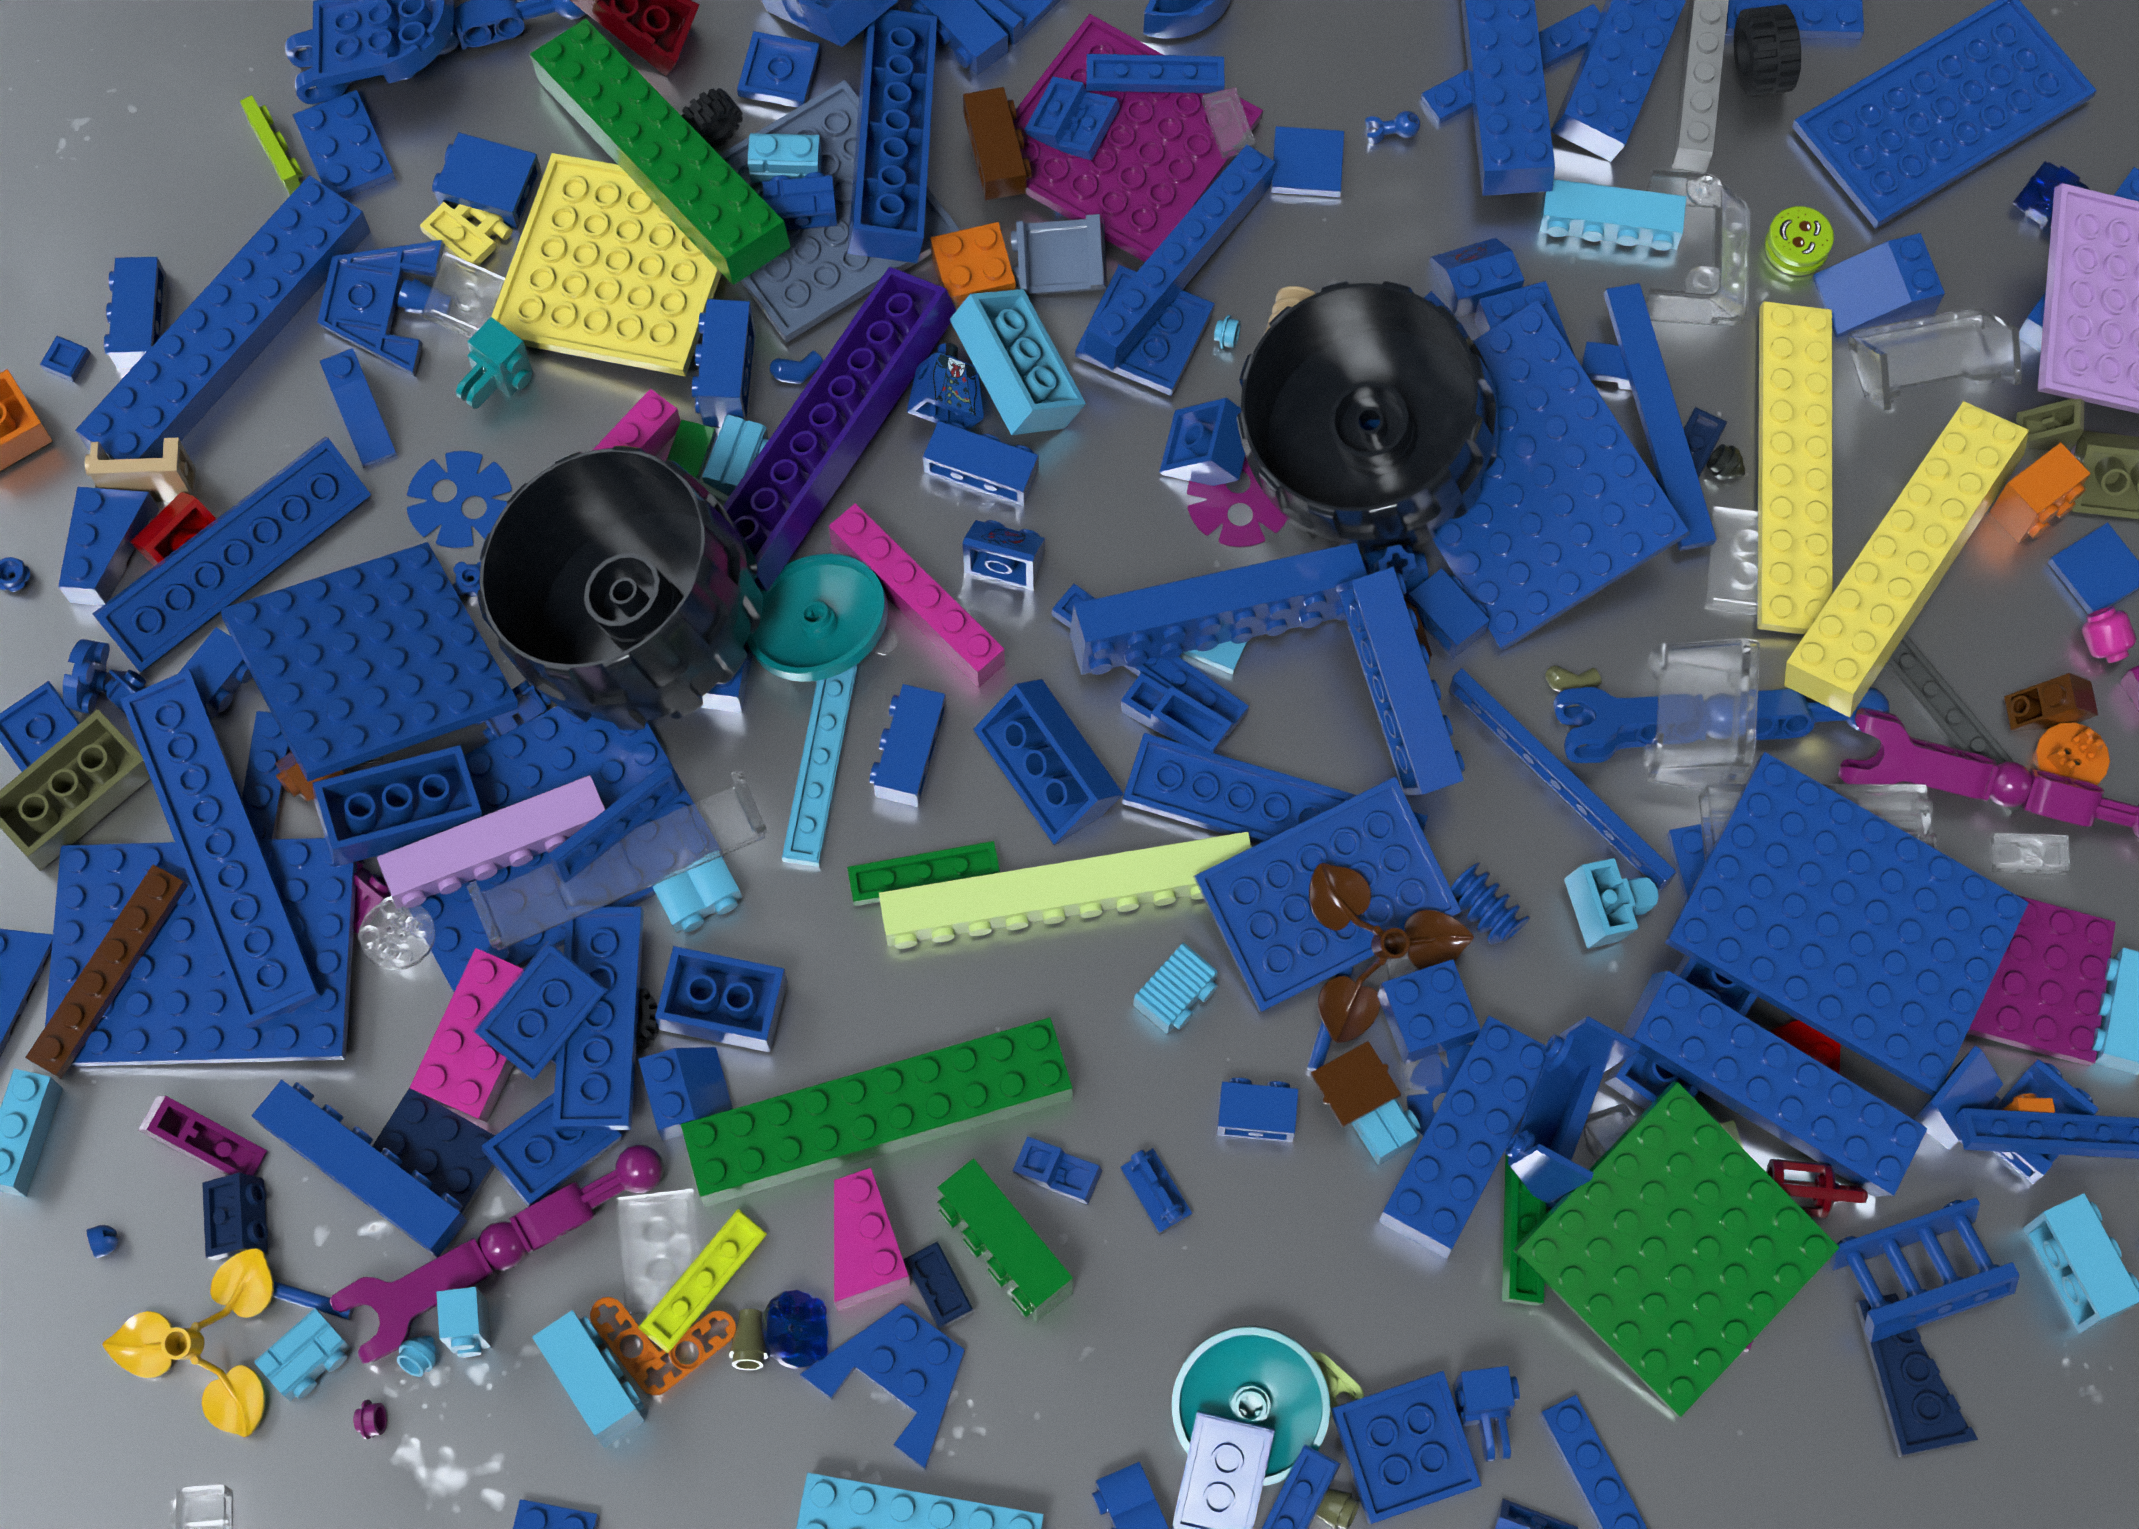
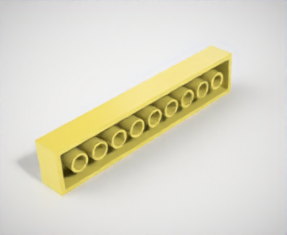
M1965 401L1962 402L1787 660L1784 686L1851 717L2023 458L2029 433L2028 429Z

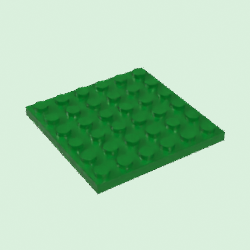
M1673 1081L1589 1169V1171L1594 1173L1592 1180L1566 1193L1520 1241L1513 1251L1676 1416L1682 1417L1840 1247L1678 1082Z

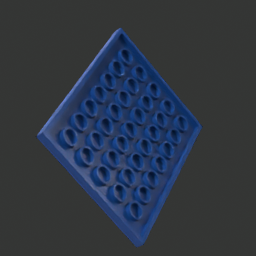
M1538 300L1473 340L1488 367L1495 389L1499 427L1497 456L1492 466L1483 473L1480 481L1481 495L1472 508L1464 516L1457 519H1449L1446 523L1435 529V538L1433 539L1454 575L1463 585L1468 597L1473 602L1478 601L1486 609L1490 620L1488 629L1502 651L1690 535L1682 519ZM1368 420L1363 425V429H1375L1379 425L1380 420Z
M556 706L499 736L498 740L494 739L464 755L482 811L481 817L587 776H591L606 810L663 764L673 771L680 794L566 883L556 875L548 856L549 853L546 851L533 856V859L527 864L518 867L507 866L497 870V873L491 878L480 881L473 879L463 883L458 890L452 893H437L427 897L422 904L408 908L453 992H455L475 948L522 968L531 961L546 941H549L556 948L564 945L567 908L634 907L656 895L653 886L667 877L686 870L693 864L720 852L722 858H724L723 852L647 721L644 729L620 730L613 722L593 717L586 723L572 716L561 707Z
M1764 752L1759 757L1664 943L1934 1097L1941 1089L2029 902Z
M325 838L259 840L321 997L255 1027L248 1028L241 1015L175 842L63 845L60 848L45 1027L153 864L181 879L188 885L69 1067L346 1060L356 896L354 873L357 872V863L352 862L334 867Z

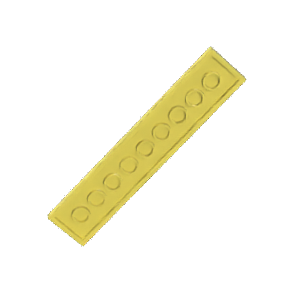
M1763 301L1759 307L1757 629L1805 635L1833 594L1832 310Z

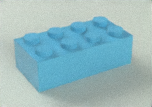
M1024 289L969 294L949 319L1011 435L1065 429L1086 405Z

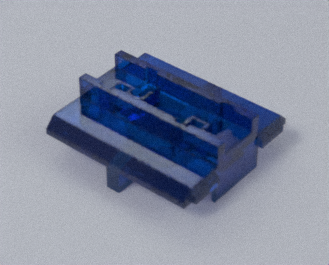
M2044 161L2013 201V204L2026 214L2025 219L2030 218L2041 225L2039 227L2041 229L2046 226L2051 230L2054 187L2062 183L2084 189H2089L2090 187L2080 182V177L2065 167L2060 166L2058 168L2052 163Z

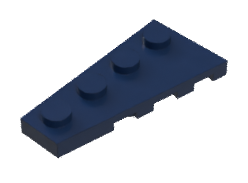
M1896 1293L1883 1296L1885 1301L1891 1303L1900 1301ZM1867 1299L1856 1302V1309L1898 1457L1977 1441L1978 1438L1972 1427H1968L1959 1411L1961 1408L1953 1394L1950 1395L1939 1375L1940 1370L1933 1358L1930 1359L1920 1341L1921 1336L1917 1329L1913 1328L1870 1343L1864 1327L1867 1312L1871 1310V1306Z

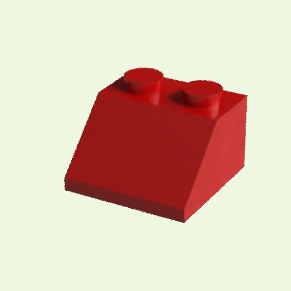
M181 492L130 542L155 566L215 521L216 518L195 496Z

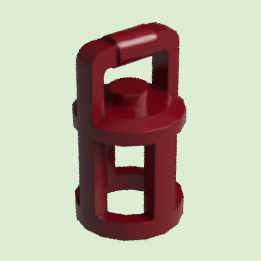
M1770 1159L1767 1165L1766 1173L1789 1196L1813 1199L1815 1208L1801 1207L1810 1217L1827 1218L1834 1202H1867L1868 1193L1862 1187L1841 1185L1835 1182V1175L1830 1164ZM1784 1169L1816 1172L1818 1175L1815 1176L1814 1182L1784 1179Z

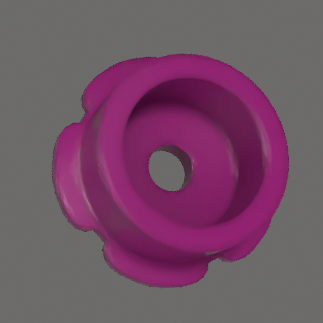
M371 1400L363 1401L361 1408L356 1409L354 1412L353 1423L355 1430L360 1432L364 1439L373 1438L375 1435H382L387 1427V1413L382 1403H372Z

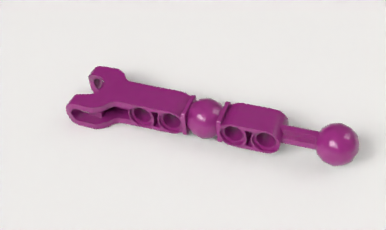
M1861 708L1856 713L1855 722L1857 727L1863 733L1879 739L1880 749L1875 756L1868 760L1846 759L1841 763L1837 775L1847 784L1879 792L1891 788L1898 782L1906 781L1986 801L1990 798L1993 803L2004 808L2021 805L2025 811L2081 826L2091 827L2095 818L2131 827L2134 835L2139 839V804L2136 806L2102 797L2104 789L2095 784L2032 768L2028 771L2025 766L2016 762L1997 764L1995 759L1911 737L1905 730L1901 720L1896 715L1888 712Z
M647 1145L628 1147L619 1155L615 1170L583 1188H580L578 1182H574L509 1218L511 1222L498 1221L488 1225L482 1230L478 1241L473 1238L394 1282H385L373 1277H363L332 1295L329 1303L333 1310L345 1312L362 1305H368L378 1313L380 1325L377 1334L361 1345L358 1350V1357L362 1364L373 1363L399 1350L402 1343L408 1340L413 1321L437 1306V1291L469 1288L495 1273L493 1270L505 1271L514 1268L522 1261L526 1251L530 1254L588 1222L596 1216L592 1210L594 1207L625 1190L639 1194L652 1191L659 1185L664 1175L662 1157L655 1149Z

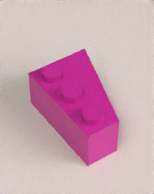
M871 1168L834 1180V1303L837 1311L911 1285Z

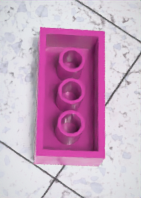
M475 948L409 1087L410 1089L488 1122L514 1065L475 1034L473 1030L522 972L523 968Z

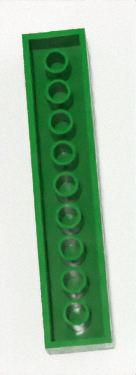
M586 18L530 53L538 81L732 285H735L791 248L784 220Z
M1051 1017L680 1125L698 1192L704 1207L1070 1101L1073 1100V1088Z

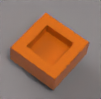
M2031 1093L2014 1097L2013 1101L2002 1109L2008 1111L2055 1113L2053 1098H2037L2035 1094Z

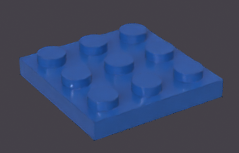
M1118 265L1075 350V357L1172 396L1214 312L1215 303L1182 290L1115 370L1112 371L1085 354L1084 350L1087 329L1136 273L1134 270Z
M1438 1371L1330 1408L1368 1524H1373L1482 1486L1444 1371Z

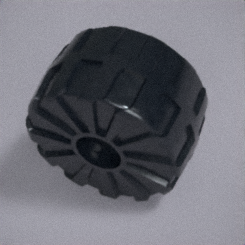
M1345 281L1322 287L1321 292L1302 300L1293 307L1287 306L1269 323L1270 328L1259 341L1253 354L1247 356L1239 378L1242 387L1241 413L1237 415L1236 419L1241 443L1257 483L1270 502L1298 530L1312 539L1319 536L1341 543V545L1357 543L1360 554L1373 552L1376 550V547L1410 545L1411 548H1414L1434 539V530L1449 519L1460 518L1472 508L1481 495L1480 481L1483 473L1492 466L1497 456L1499 443L1497 400L1488 367L1480 351L1469 337L1461 322L1445 306L1436 307L1428 300L1413 293L1411 287L1388 281H1384L1382 284H1348ZM1368 420H1380L1379 425L1375 429H1363V425Z
M614 446L613 448L592 450L584 453L577 452L556 461L554 465L539 473L528 483H524L507 501L506 507L499 515L491 532L487 534L479 558L481 560L480 589L477 593L482 618L498 636L500 649L521 675L539 692L572 716L586 723L593 717L613 722L620 730H641L645 728L646 721L665 716L679 719L692 713L703 705V695L716 684H726L737 673L747 656L743 647L748 635L753 634L757 630L761 620L763 595L754 582L758 572L757 561L730 515L718 500L679 464L672 460L663 461L647 454L642 448Z

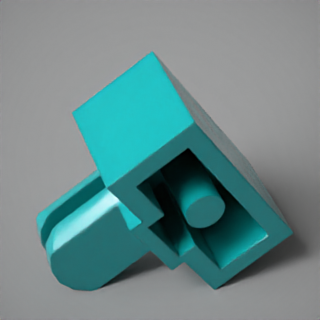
M490 317L467 341L470 349L467 357L472 370L458 383L456 395L463 401H466L473 409H478L497 388L508 397H511L517 390L525 388L531 380L533 370L523 340Z

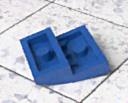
M1053 76L1024 130L1030 137L1070 155L1092 160L1120 105L1117 98L1086 92L1082 82Z

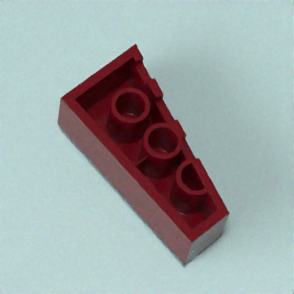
M570 0L665 76L669 74L678 60L700 5L692 0Z

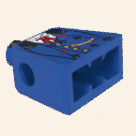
M944 343L938 346L936 353H933L918 365L907 412L934 423L938 421L947 424L955 422L969 430L983 420L984 416L979 374L975 366L958 360V347L956 345Z

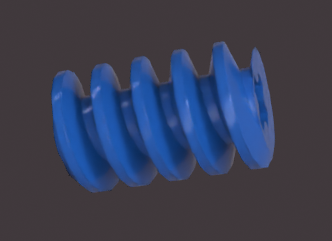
M1476 863L1455 880L1451 890L1455 899L1461 898L1458 902L1461 911L1471 909L1467 915L1469 922L1481 920L1477 926L1478 932L1483 934L1491 931L1487 942L1491 945L1501 941L1504 943L1521 930L1530 920V917L1525 916L1517 920L1515 916L1520 906L1517 904L1507 908L1505 905L1510 895L1507 893L1497 897L1495 894L1500 884L1497 882L1487 886L1485 883L1490 873L1487 871L1477 875L1475 872L1480 863Z

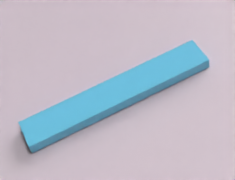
M859 663L841 674L817 681L782 854L783 862L815 867L820 866Z

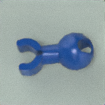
M1412 111L1400 112L1394 120L1382 121L1375 116L1365 119L1367 129H1378L1374 133L1367 134L1369 144H1377L1383 140L1385 135L1395 133L1402 138H1410L1415 136L1420 128L1419 117Z

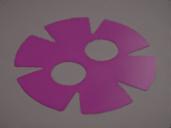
M1246 455L1242 471L1251 480L1247 491L1243 493L1231 492L1227 488L1226 483L1210 486L1189 481L1186 492L1188 495L1207 499L1187 507L1191 519L1197 528L1208 536L1223 523L1219 543L1234 547H1247L1265 542V537L1258 522L1274 533H1277L1287 521V518L1270 502L1257 483ZM1236 503L1248 505L1253 512L1252 520L1244 526L1234 525L1228 519V510Z

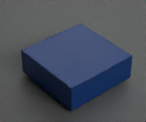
M56 336L40 366L44 371L75 382L91 353L87 347Z

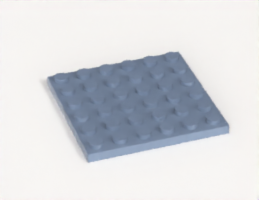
M845 80L756 132L757 134L820 135L822 150L821 173L825 176L832 175L837 226L786 230L791 248L741 280V283L786 343L871 292L888 267L903 272L916 264L847 254L859 97ZM748 137L719 155L764 200L763 184L750 181ZM928 187L926 193L924 239L918 262L932 254L930 237L960 231L959 227Z

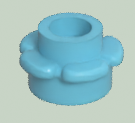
M1227 315L1224 321H1217L1214 340L1219 341L1221 349H1225V346L1236 347L1241 330V321L1232 319L1231 315Z

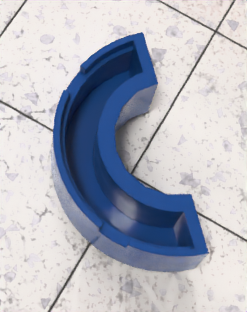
M1149 0L1144 11L1143 34L1163 39L1181 38L1196 34L1215 23L1226 11L1231 0Z

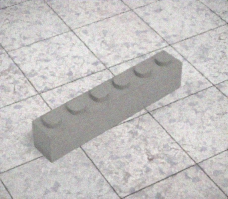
M1689 0L1672 168L1706 173L1713 154L1729 0Z

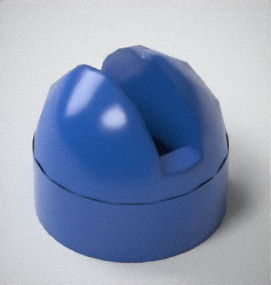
M98 1225L86 1230L92 1253L96 1259L115 1251L119 1239L116 1237L117 1231L108 1225Z

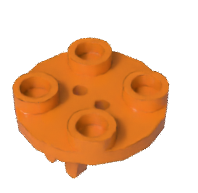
M2075 722L2059 723L2049 728L2038 740L2032 755L2033 762L2039 771L2051 772L2098 785L2106 776L2110 763L2108 748L2101 736L2090 727Z

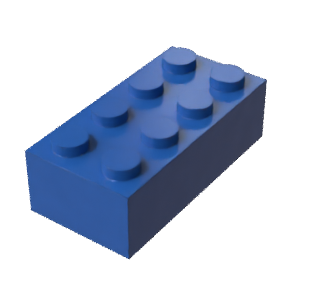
M461 745L312 782L315 806L334 867L383 855L480 818L482 813Z

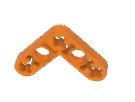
M612 1297L601 1298L595 1302L590 1311V1320L594 1328L645 1393L653 1396L667 1392L728 1344L736 1331L735 1321L727 1312L719 1310L707 1314L690 1327L671 1351L668 1352L672 1364L681 1370L682 1373L674 1377L671 1370L662 1378L665 1383L663 1387L658 1388L655 1384L648 1387L644 1382L648 1378L646 1370L653 1367L657 1371L665 1366L666 1363L660 1358L666 1352L663 1349L658 1352L648 1337L638 1328L639 1325L623 1304ZM604 1304L607 1308L617 1307L618 1312L615 1314V1318L621 1326L626 1320L632 1326L620 1332L614 1341H611L608 1337L609 1333L615 1332L608 1322L601 1325L597 1321L601 1315L599 1308ZM715 1318L718 1322L725 1319L729 1324L725 1329L727 1336L723 1339L718 1335L711 1338L707 1343L713 1346V1349L706 1353L702 1342L693 1336L692 1333L700 1329L703 1336L711 1329V1324L709 1323L711 1319ZM628 1335H636L643 1342V1350L635 1358L625 1357L620 1350L622 1339ZM689 1341L697 1346L698 1357L692 1364L685 1365L677 1360L675 1351L680 1343Z

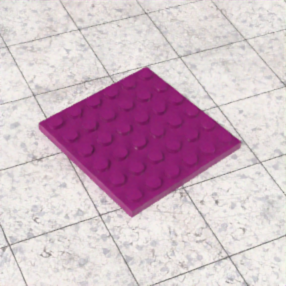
M1089 14L1016 108V120L1013 121L1015 129H1021L1024 149L1020 151L1022 158L1029 159L1032 174L1031 179H1026L1025 194L1070 220L1086 219V215L1100 214L1104 219L1105 240L1146 262L1220 176L1262 119L1263 110L1224 89V93L1086 91L1117 98L1120 105L1092 160L1067 154L1030 137L1025 133L1024 129L1053 76L1082 82L1086 89L1087 54L1163 55Z

